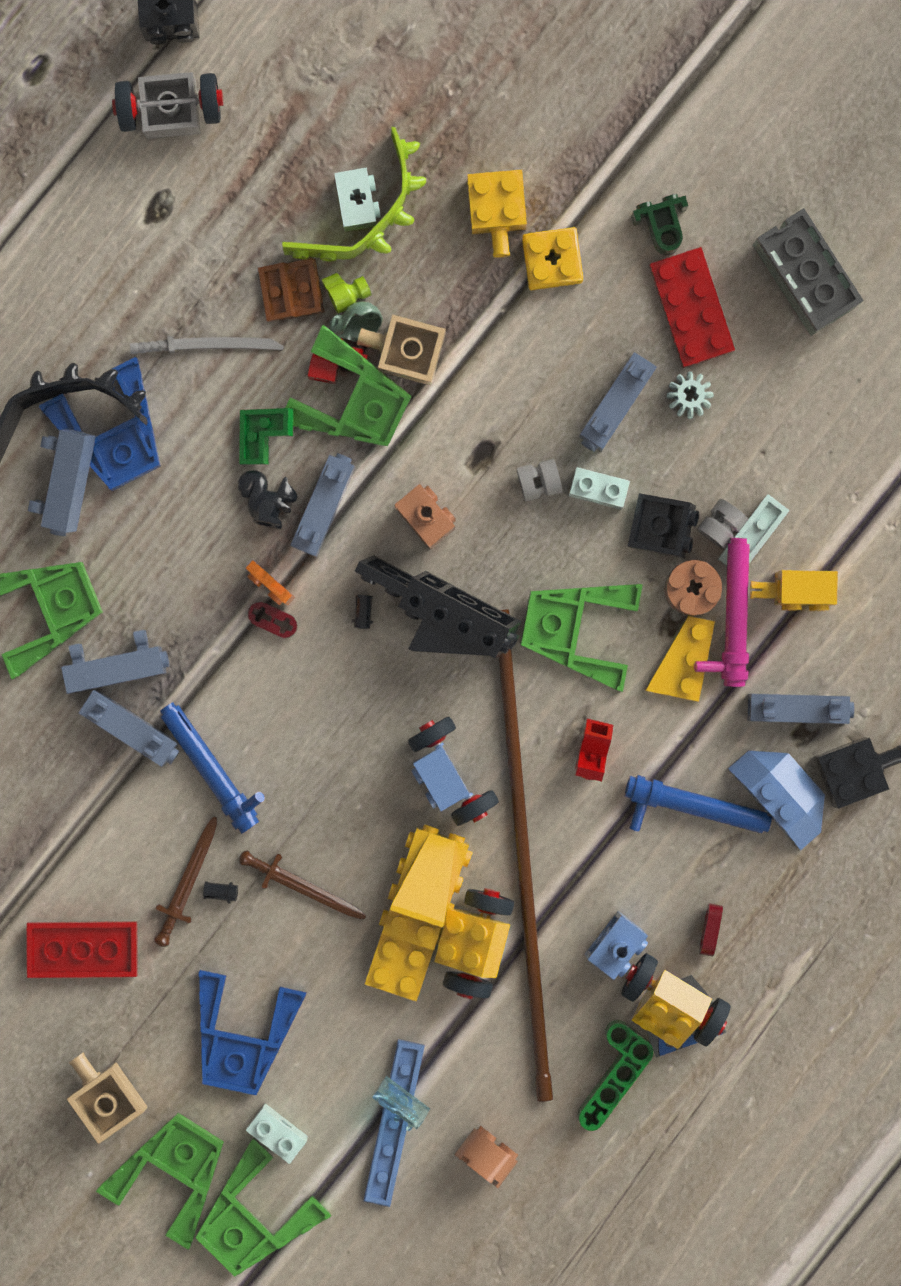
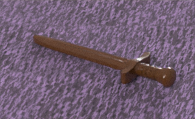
M215 816L212 817L203 830L169 907L165 908L161 904L156 906L157 910L168 915L160 933L154 938L155 943L160 947H167L170 944V934L175 926L176 919L191 923V917L182 915V912L214 837L217 826V817Z
M248 850L242 852L239 856L241 866H251L267 875L262 888H267L269 880L272 879L343 914L358 919L366 918L362 911L347 901L280 868L277 865L282 859L280 854H277L272 865L255 858Z

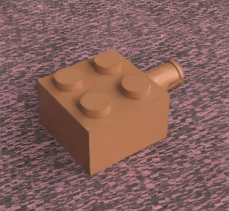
M419 484L394 506L429 550H431L455 530L453 523L456 521V518L446 507L441 510L436 504L438 501L437 495L428 485L423 488Z

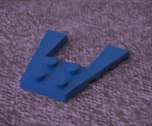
M137 357L112 368L118 371L116 379L124 395L130 396L135 391H145ZM64 394L39 405V408L59 431L72 429L83 432ZM146 396L140 403L142 406L140 412L146 417L148 421L147 426L135 416L95 437L90 467L111 491L161 467Z
M199 970L202 1084L257 1095L307 992L279 987L269 1039L249 1037L215 1029L227 975Z

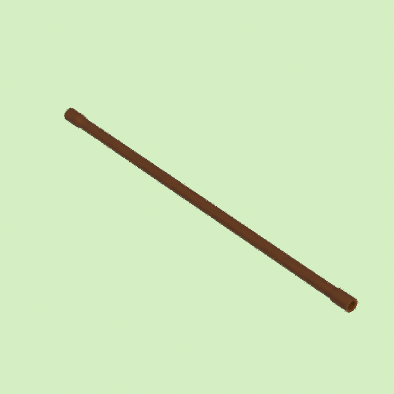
M509 609L501 610L510 615ZM509 649L506 654L503 653L498 657L536 1069L537 1101L545 1102L553 1100L551 1074L549 1072L512 650Z

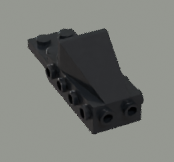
M375 555L359 561L355 572L361 575L360 578L363 581L372 585L377 583L385 587L384 591L391 596L397 598L402 596L398 607L405 610L404 614L414 620L422 619L408 648L411 651L491 656L496 659L501 654H506L509 649L512 650L518 641L519 635L516 632L522 621L428 571L412 576Z

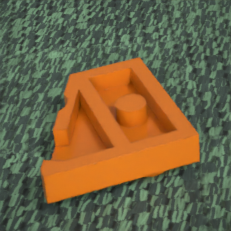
M252 560L246 567L250 572L247 577L258 587L262 584L270 590L267 595L278 605H281L282 602L289 605L295 597L255 561Z

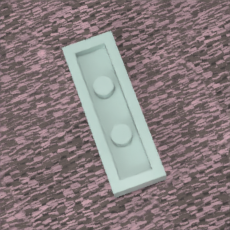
M769 494L764 497L748 521L734 537L747 538V543L750 544L749 563L790 511ZM728 547L717 559L726 567Z

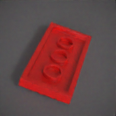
M702 247L650 263V271L682 367L685 368L734 352L735 347Z
M138 921L27 923V978L138 976Z

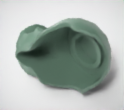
M360 301L350 305L343 315L338 314L334 316L329 322L328 329L343 340L356 342L361 328L377 333L382 325L383 318L376 306L369 302Z

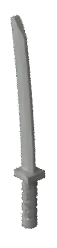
M168 336V340L130 344L131 354L169 350V353H175V350L233 348L281 351L284 349L283 345L273 339L239 337L174 339L173 336Z

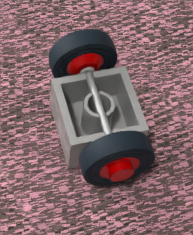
M193 72L138 77L140 100H136L130 81L115 83V99H112V109L114 116H117L119 128L122 132L136 130V116L138 111H141L142 129L147 139L201 134L199 104L203 110L206 124L220 123V106H224L222 89H218L217 78L214 73L202 74L200 76V90L198 94Z

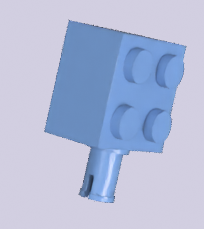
M617 911L586 951L585 955L591 963L615 980L617 976L623 977L631 966L629 960L634 954L640 955L648 944L646 941L648 935L639 926Z

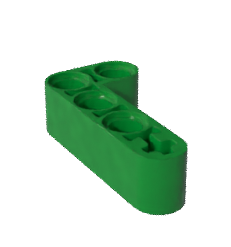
M621 1020L611 1021L605 1029L608 1042L620 1054L578 1110L580 1124L588 1131L598 1130L653 1057V1048L650 1042ZM617 1027L625 1030L624 1038L619 1041L611 1038L612 1030ZM638 1044L647 1046V1052L642 1057L633 1055V1049ZM622 1066H627L631 1069L630 1075L625 1079H620L616 1076L617 1070ZM603 1089H613L615 1091L614 1097L608 1101L602 1100L600 1093ZM596 1100V1102L602 1108L605 1109L602 1110L600 1107H598L595 1111V1116L597 1119L595 1121L593 1119H590L587 1122L585 1113H593V1111L596 1109V1105L593 1101Z

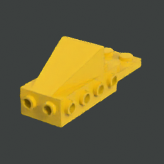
M426 824L423 825V828L417 827L415 833L409 832L405 847L410 849L407 858L401 857L396 873L401 874L398 885L392 883L387 898L392 900L389 911L383 910L379 925L383 926V930L365 981V985L416 1002L436 944L439 945L443 930L441 928H443L448 909H454L455 904L450 903L453 892L459 894L464 879L459 877L462 866L468 867L472 852L468 851L469 844L464 842V837L450 833L449 837L438 834V828Z

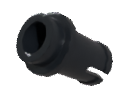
M356 595L355 619H352L354 628L370 629L371 624L374 622L371 620L373 596Z
M205 881L203 899L225 900L228 904H231L232 901H237L238 885H233V882L220 884Z

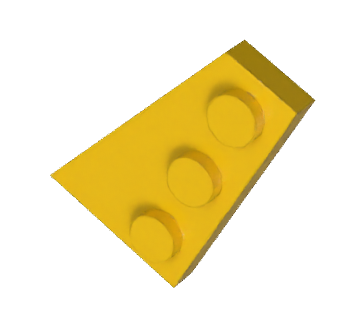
M687 616L645 691L699 702L705 672H695L694 663L695 661H707L715 621Z

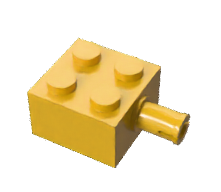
M522 170L467 174L472 234L491 233L493 257L510 256L508 232L526 230L527 226Z
M781 570L775 572V582L751 581L750 589H761V591H751L750 599H774V605H782L781 610L784 611L802 610V606H809V611H828L829 606L837 605L838 571Z

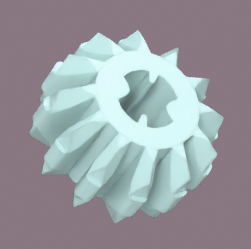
M688 372L686 376L687 381L679 374L676 377L679 385L674 382L669 384V387L675 392H669L666 395V398L676 400L669 405L670 409L679 406L680 409L677 412L679 417L684 413V410H687L688 419L693 418V409L698 416H702L704 413L701 406L707 409L711 406L710 402L705 399L714 396L713 392H705V389L709 388L711 383L706 382L701 385L700 381L703 379L701 374L697 376L696 380H693V373ZM690 389L695 391L693 396L696 398V401L693 398L690 402L685 399L686 394L683 391L686 390L688 392Z

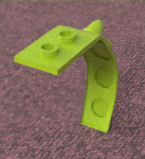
M391 127V136L401 168L402 193L384 218L361 241L352 247L282 242L284 255H290L295 259L316 257L322 261L331 262L336 261V259L346 260L355 258L366 249H373L384 254L390 253L391 246L383 239L385 236L383 232L389 225L409 226L414 223V218L403 211V204L406 195H410L411 191L419 190L426 184L425 177L411 176V172H407L406 167L408 155L415 153L419 149L420 143L417 141L406 142L405 139L400 140L397 129Z

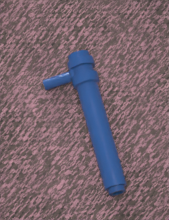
M172 702L160 710L162 714L161 719L222 805L221 810L225 816L229 815L233 821L231 824L234 829H238L243 834L260 822L256 817L258 814L254 808L264 801V794L257 792L247 799L244 793H240L179 705L176 706Z
M641 775L636 777L629 776L624 797H628L630 801L636 802L629 827L631 830L640 831L647 806L654 808L661 806L761 834L763 831L768 832L770 829L772 817L768 816L767 812L663 785V781L655 779L652 781L645 780L646 777Z

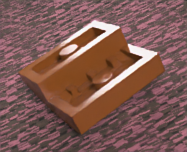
M309 258L291 263L282 262L258 268L267 322L325 313L316 259Z

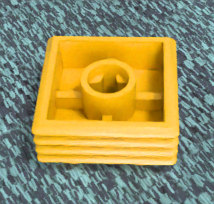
M575 227L523 234L522 243L529 290L575 285L583 282L577 229ZM549 253H554L555 256L560 257L556 265H551L550 261L545 260V258L549 257Z

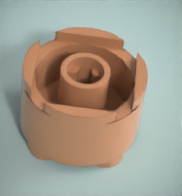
M690 560L677 565L671 570L665 582L664 593L667 602L674 610L684 615L696 616L710 611L718 603L722 593V582L718 572L711 565L704 561ZM689 581L699 585V589L696 590V596L693 592H687L686 588L690 586Z
M482 1126L477 1130L474 1128L454 1155L464 1161L466 1165L488 1182L499 1188L518 1161L515 1159L518 1157V1154L502 1142L497 1146L494 1143L497 1138Z

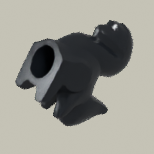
M250 470L243 473L238 480V490L243 498H248V510L253 517V522L261 526L281 529L282 522L278 518L280 512L291 513V507L285 503H294L298 498L296 491L288 483V478L284 477L278 491L275 492L268 490V480L262 472Z

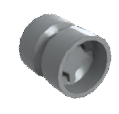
M554 458L539 462L537 467L530 464L516 468L525 502L539 499L542 493L547 496L562 493L561 481ZM539 476L541 485H534L533 478Z
M720 498L711 510L712 516L705 517L697 530L713 544L726 550L728 543L731 542V538H734L733 532H739L748 521V518L732 504Z

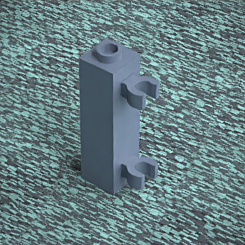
M633 353L579 435L583 439L581 442L583 446L593 452L596 449L602 452L657 366L637 353Z
M68 429L60 430L58 438L42 436L40 447L56 450L46 501L30 500L28 511L43 514L41 527L49 528L51 534L66 536V533L77 531L95 435Z
M339 453L336 454V457L328 456L292 540L291 547L314 557L318 556L355 470V466L350 464L351 458Z
M146 630L133 632L137 651L85 662L82 644L69 646L73 665L61 667L66 693L72 694L166 674V667H170L168 654L166 651H162L159 646L149 648Z
M98 690L92 691L79 711V714L161 767L165 766L166 763L171 765L179 753V750L176 749L179 743Z
M748 694L747 721L850 724V718H854L855 708L854 702H850V696Z

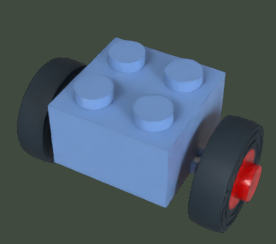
M446 717L437 723L431 720L419 727L421 732L408 740L412 750L418 752L425 747L431 748L435 746V750L414 761L415 768L411 771L419 785L425 783L429 792L425 793L432 808L439 807L440 811H443L458 801L467 799L462 802L461 807L451 813V817L457 826H461L471 820L475 823L488 815L486 811L499 803L493 790H490L481 795L476 794L472 796L473 793H469L443 748L444 743L442 741L445 740L446 735L456 729L453 720L450 717Z

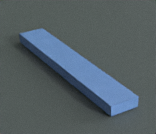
M398 1039L363 1200L365 1202L388 1207L391 1205L423 1057L424 1044Z

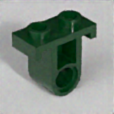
M672 194L662 198L663 202L652 205L651 201L641 203L636 206L637 210H634L631 214L634 226L639 225L641 218L646 217L654 247L660 254L671 255L679 249L682 243L683 234L675 208H680L681 212L687 210L689 205L686 195L678 197V194ZM666 233L673 235L675 244L671 246L665 245L661 241V236Z

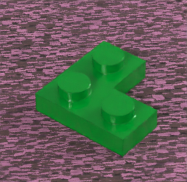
M293 409L240 410V465H269V437L293 436Z

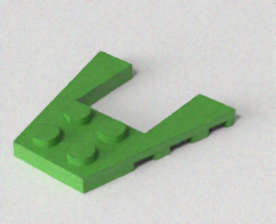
M323 325L311 352L359 374L360 377L340 420L290 397L285 408L293 409V426L303 430H316L326 432L328 435H341L358 441L388 446L410 401L411 395Z
M83 562L0 574V597L31 584L51 632L49 635L1 654L11 679L18 678L103 613Z
M643 584L530 591L520 645L617 691L623 692L628 665L575 655L584 602L638 611Z
M177 1113L105 1180L96 1192L119 1206L146 1162L149 1161L193 1189L190 1197L165 1235L189 1250L224 1141L180 1113Z
M255 1138L250 1141L195 1237L234 1277L332 1216L311 1195L273 1235L236 1198L239 1192L273 1158Z

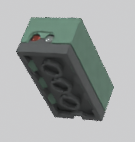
M804 208L787 218L780 226V230L775 226L759 236L752 246L810 336H813L852 311L864 301Z

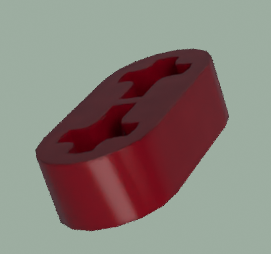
M263 602L254 603L249 608L248 618L255 626L282 638H290L297 632L298 624L292 615ZM261 607H265V613L272 617L271 621L261 619L260 622H257V616L253 614L254 610H260ZM286 618L290 619L289 624L293 626L292 630H286L284 634L281 633V627L274 624L275 619L285 621Z
M709 903L707 906L699 947V954L713 957L715 954L723 913L722 905Z

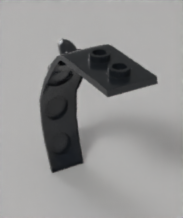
M71 363L65 369L63 377L51 383L44 382L41 372L35 371L30 379V387L12 396L0 416V463L24 410L36 403L55 398L61 394L95 389L118 400L147 426L148 421L140 412L142 408L140 403L145 398L146 391H135L132 395H125L123 397L115 391L116 387L113 386L118 375V371L115 369H110L99 378L95 377L93 380L79 377L77 364Z

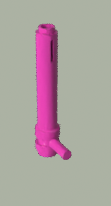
M731 538V542L728 543L725 651L722 652V661H695L694 663L695 672H721L724 686L730 687L745 686L749 671L746 670V664L749 663V653L746 650L750 550L747 538Z

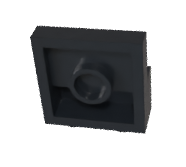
M639 493L628 547L685 559L686 553L690 554L693 548V538L690 537L692 526L696 527L699 521V511L696 510V505L691 502Z

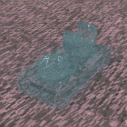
M387 1076L380 1083L372 1097L382 1107L396 1114L394 1118L396 1123L400 1118L408 1123L407 1131L412 1130L413 1127L418 1129L430 1110L428 1106Z

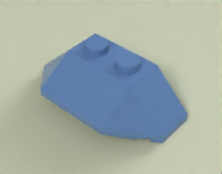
M748 750L728 768L799 850H802L821 833L825 794L789 753Z

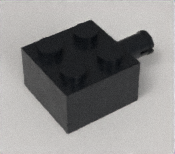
M138 0L139 28L146 41H150L154 45L165 44L166 40L177 39L178 42L188 43L194 41V38H200L196 0Z
M863 737L814 756L832 806L839 809L889 790L884 776V769L901 763V746L899 745L896 748L878 754L874 750L871 739Z

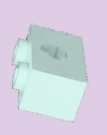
M367 167L334 173L344 231L375 227L377 225L376 218H381L378 201H372L371 192L376 191L374 175H368ZM360 194L361 198H366L365 200L362 199V204L356 205L354 200L351 201V199H355L354 195Z
M577 467L574 472L569 496L621 510L624 507L630 481Z
M266 1103L261 1107L246 1129L249 1134L288 1164L292 1162L308 1138L306 1134Z

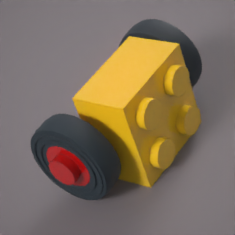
M484 888V891L468 889L464 903L482 913L476 914L462 909H448L434 962L463 971L461 973L447 971L443 980L445 988L457 992L458 996L467 999H473V997L489 998L493 984L482 978H497L510 924L492 919L491 915H511L514 901L500 896V892L488 888Z
M645 953L636 965L632 964L625 975L627 980L621 992L623 997L634 1002L647 989L631 1021L677 1049L681 1047L694 1031V1040L707 1047L726 1027V1019L731 1005L720 998H717L710 1005L712 1000L710 997L666 970L663 971L656 981L652 980L658 960Z

